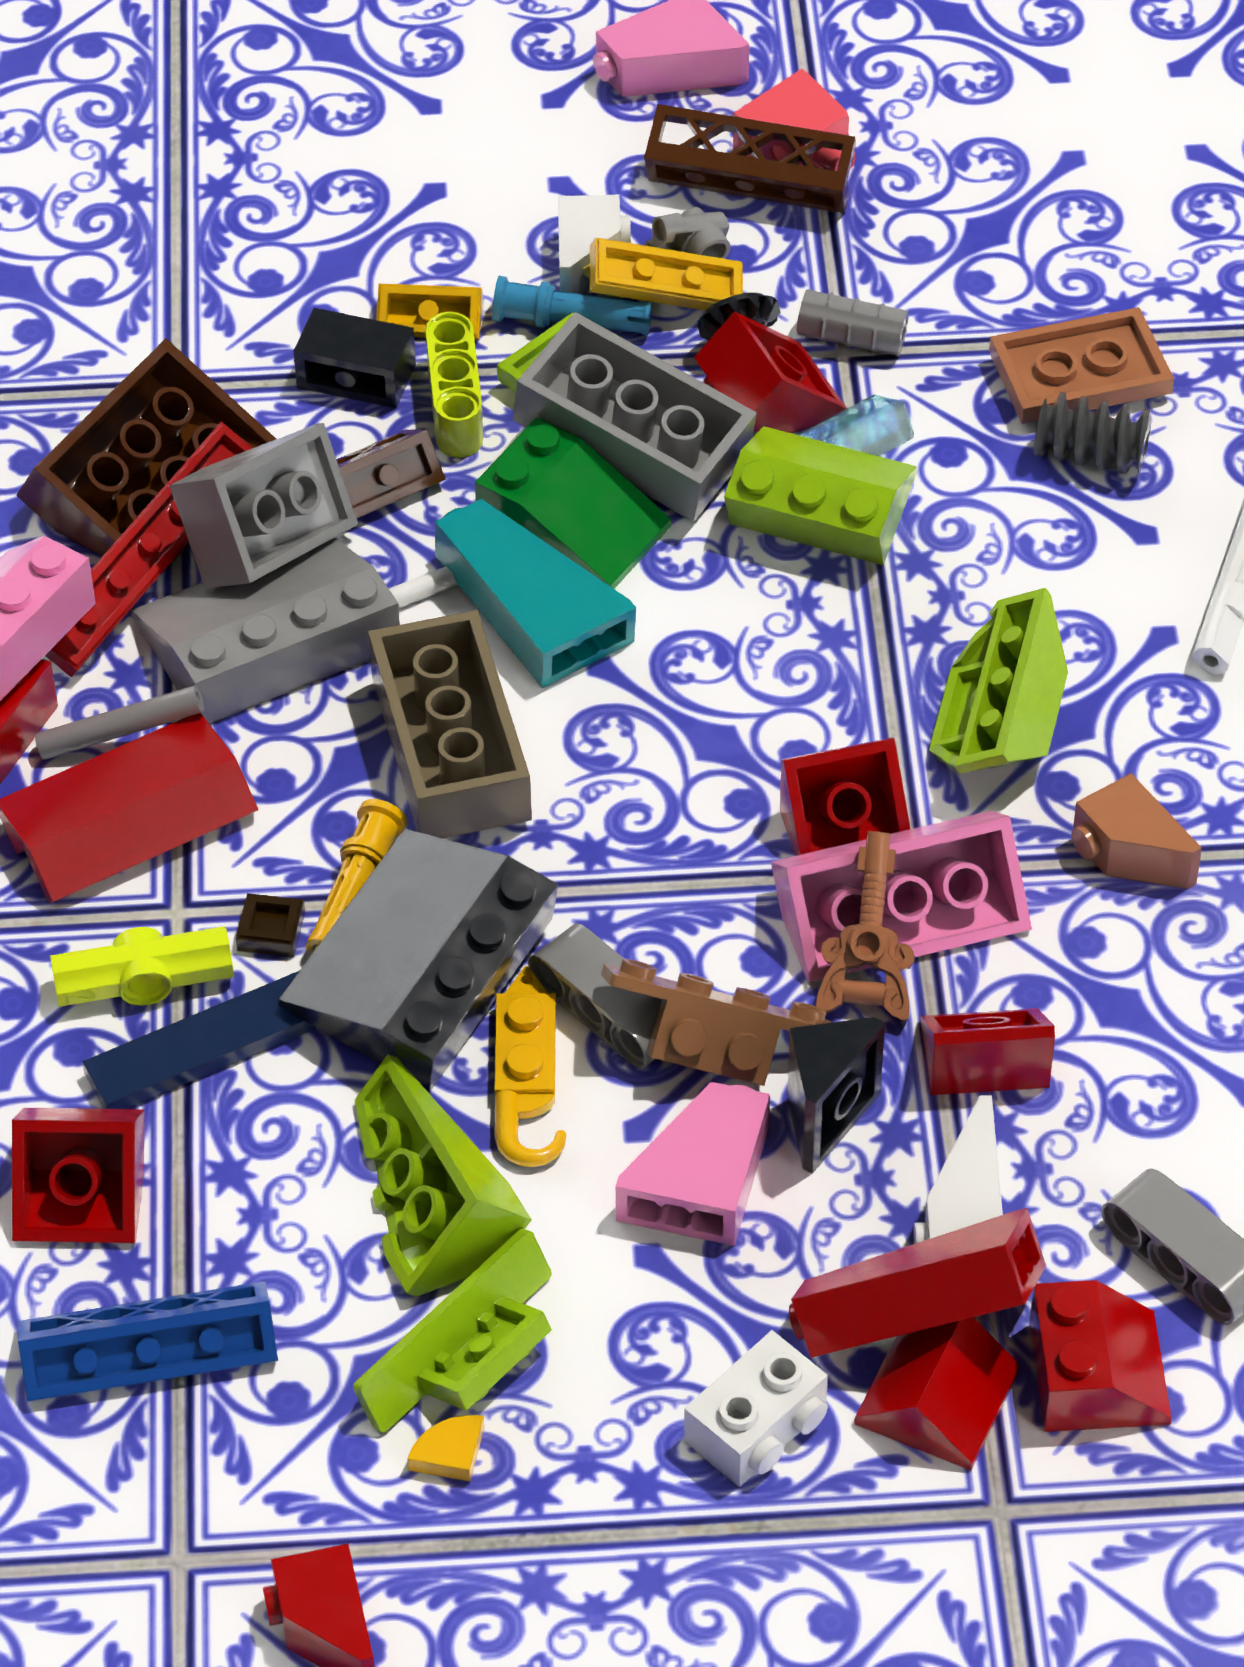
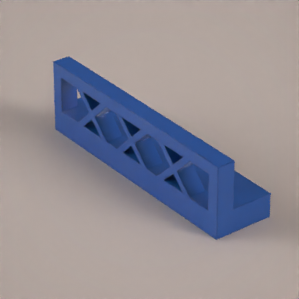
M265 1281L18 1321V1346L27 1402L278 1361L270 1301Z

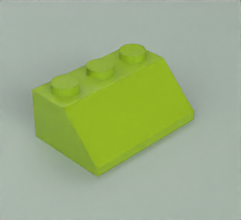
M763 426L741 449L724 494V500L731 525L884 565L916 477L917 466Z

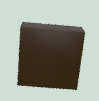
M247 893L236 935L237 951L295 957L305 916L304 899Z

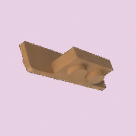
M624 958L620 967L604 963L601 976L613 987L662 999L646 1052L650 1058L762 1086L765 1085L781 1029L790 1031V1028L831 1023L825 1019L827 1012L813 1005L792 1002L789 1010L769 1005L770 997L768 995L751 989L736 987L734 996L712 990L714 986L712 981L696 975L679 973L677 981L655 976L657 972L656 967L637 960Z

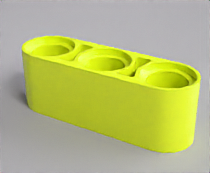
M457 312L439 313L432 317L426 325L428 374L436 444L438 449L445 455L463 458L478 452L483 446L484 439L482 398L474 331L471 320L465 315Z

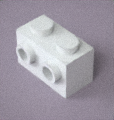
M771 1330L684 1408V1442L740 1488L756 1472L759 1474L768 1472L780 1459L784 1447L800 1432L806 1435L820 1424L828 1409L826 1404L828 1374Z

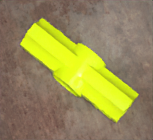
M225 926L169 936H162L159 931L153 928L135 927L117 935L112 945L50 955L59 1007L120 996L129 1004L137 1006L151 1005L167 998L173 987L234 977L230 944Z

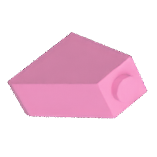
M668 0L596 31V54L593 56V65L599 78L604 82L608 81L622 97L738 86L749 82L750 44L707 0Z
M710 1082L618 1176L615 1185L616 1221L735 1246L769 1131L770 1094L755 1091L744 1085L730 1086Z

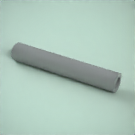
M194 685L35 734V742L41 758L46 760L203 713L204 704L199 689Z

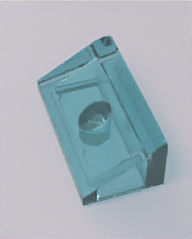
M874 394L798 435L881 456L911 440L914 437V431L905 402Z

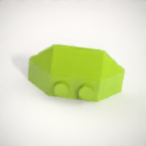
M1046 587L998 600L989 612L992 618L972 636L950 669L929 751L936 759L960 774L1002 767L1048 756L1068 676V668L1052 596Z

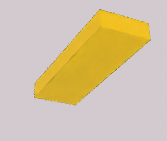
M595 237L590 245V292L706 311L710 306L725 298L743 293V264L741 261Z

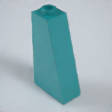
M483 499L463 508H455L446 513L441 519L435 521L436 558L444 567L449 568L457 584L541 688L634 642L637 607L630 599Z

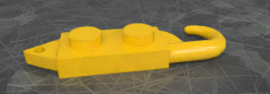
M525 966L505 993H496L494 1137L498 1150L508 1161L519 1166L537 1167L548 1164L560 1155L565 1147L567 1135L564 1130H558L553 1141L541 1149L526 1148L520 1143L518 1138L519 1119H528L542 1115L551 1109L555 1103L556 993H547L529 966Z

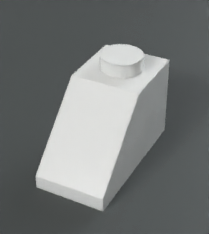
M619 195L558 196L560 291L584 295L590 291V278L583 274V268L590 263V245L595 237L631 243L630 215L620 216Z

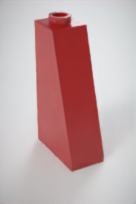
M1028 1208L991 1218L804 1280L791 1298L792 1303L789 1305V1319L795 1336L798 1340H805L810 1358L1024 1305L1046 1268Z

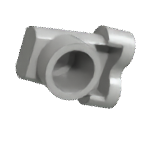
M698 207L687 209L681 214L672 213L657 216L652 222L653 237L645 242V246L725 259L731 249L730 242L726 238L730 228L729 222L721 211L704 213Z

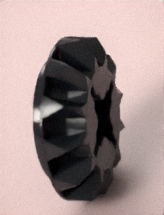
M757 292L742 293L725 298L710 306L705 314L699 318L697 327L700 337L709 341L734 311L767 327L773 326L778 321L777 316L781 311L777 299L773 296Z

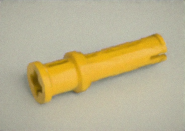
M379 799L365 800L359 806L357 811L358 825L353 836L346 839L341 846L340 857L342 866L322 908L317 924L306 942V949L308 951H315V946L316 948L333 927L392 847L395 838L399 837L403 830L406 829L408 825L407 817L397 806Z

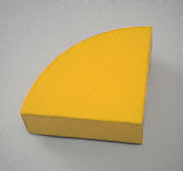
M456 1416L430 1427L413 1445L407 1458L408 1471L471 1482L485 1429L484 1416Z

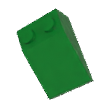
M538 417L526 427L475 481L476 501L483 499L614 589L671 527V518L584 440Z

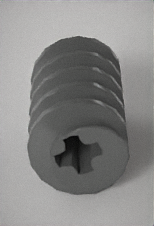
M1060 392L1053 405H1048L1046 398L1042 404L1035 434L1034 454L1038 457L1044 456L1051 444H1053L1054 457L1057 461H1064L1072 448H1074L1077 465H1085L1094 452L1098 469H1107L1112 459L1116 457L1117 470L1120 474L1128 473L1135 461H1137L1138 474H1140L1151 432L1150 410L1144 409L1137 422H1131L1129 405L1124 404L1116 418H1111L1108 401L1102 400L1096 412L1092 414L1089 413L1086 396H1081L1074 409H1068L1066 392Z

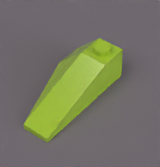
M387 1054L354 1101L365 1157L375 1161L379 1186L372 1191L375 1208L385 1211L389 1231L381 1238L384 1255L405 1292L417 1297L468 1278L519 1229H526L532 1219L504 1176L397 1057Z

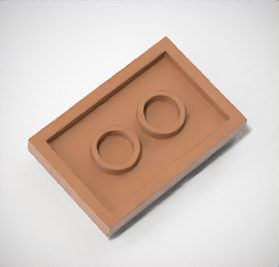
M1140 307L990 336L989 353L1022 424L1038 421L1045 398L1048 405H1053L1060 392H1066L1068 409H1074L1081 396H1086L1089 410L1097 409L1102 400L1108 401V405L1113 406L1173 394L1174 377Z

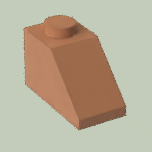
M1132 773L1076 802L1073 830L1071 832L1074 846L1083 858L1091 859L1106 876L1184 889L1197 884L1202 847Z

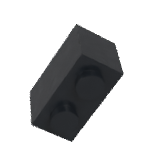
M313 308L293 350L297 388L397 408L416 366L414 328L319 308Z

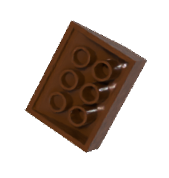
M165 338L33 468L16 496L57 533L103 556L220 422H223L253 448L277 438ZM188 543V544L186 545V547L179 553V555L173 560V562H174V561L181 555V553L190 545V543Z

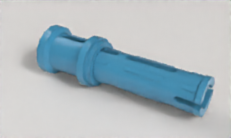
M498 275L493 298L492 320L502 322L505 317L534 321L536 327L545 328V326H550L552 321L559 322L569 314L577 312L606 329L648 335L651 325L649 316L652 314L653 303L556 291V286L551 285V282L542 281L539 286L509 282L507 276Z

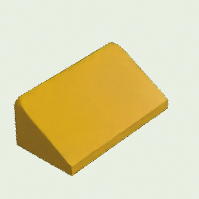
M378 283L376 320L414 328V337L426 338V325L432 317L439 313L457 312L471 320L474 339L480 340L484 293L482 287Z

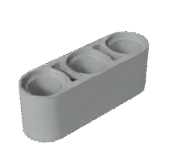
M575 923L529 957V968L547 993H556V1002L628 1063L637 1068H644L655 1060L650 1058L646 1052L662 999L609 985L601 976L604 963L620 967L624 958L582 924Z
M1146 1169L1103 1204L1101 1208L1102 1218L1114 1237L1218 1323L1228 1325L1244 1314V1238L1167 1175L1157 1169Z

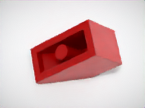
M349 1543L271 1559L274 1585L262 1587L269 1626L282 1624L287 1649L319 1667H374L372 1648Z

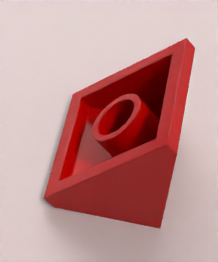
M891 737L781 759L780 814L795 856L866 840L867 832L869 831L892 834L911 829L895 738Z
M1038 1008L920 1016L930 1095L1050 1088L1055 1045V1025Z
M974 1317L896 1336L855 1416L854 1424L972 1471L1020 1372V1364Z

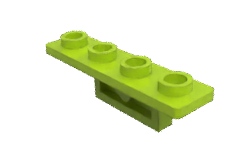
M524 1228L519 1229L355 1381L353 1390L374 1429L383 1433L387 1432L426 1394L467 1411L476 1402L484 1398L489 1390L519 1361L526 1358L532 1349L552 1331L543 1311L523 1304L552 1275L548 1262L532 1231Z

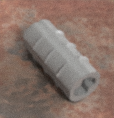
M806 289L799 310L796 332L798 335L820 339L822 342L830 341L844 344L848 348L854 346L871 350L873 353L877 351L900 356L907 333L909 311L885 306L884 303L875 304L861 301L858 297L851 299L834 295L833 292L828 294Z

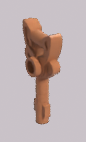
M869 831L867 832L866 847H859L857 871L864 873L859 924L845 927L841 931V939L832 937L822 943L821 954L824 961L832 966L825 974L817 994L816 1007L825 1010L827 1013L833 1012L842 1006L843 1003L883 1006L893 1018L899 1021H907L909 1019L910 1002L906 983L900 971L911 968L915 962L914 951L907 944H898V936L892 929L882 927L887 874H894L896 850L889 849L890 833ZM866 964L885 973L886 983L845 979V975L848 970Z

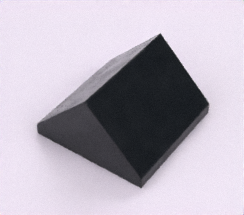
M876 1017L790 1028L787 1100L802 1168L811 1174L817 1170L881 1094L885 1022Z

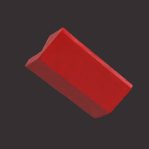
M202 713L178 720L0 798V819L16 854L25 851L48 904L259 810L236 757Z

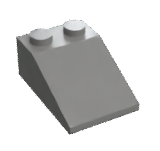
M324 423L314 424L216 462L169 485L205 588L251 583L358 525Z

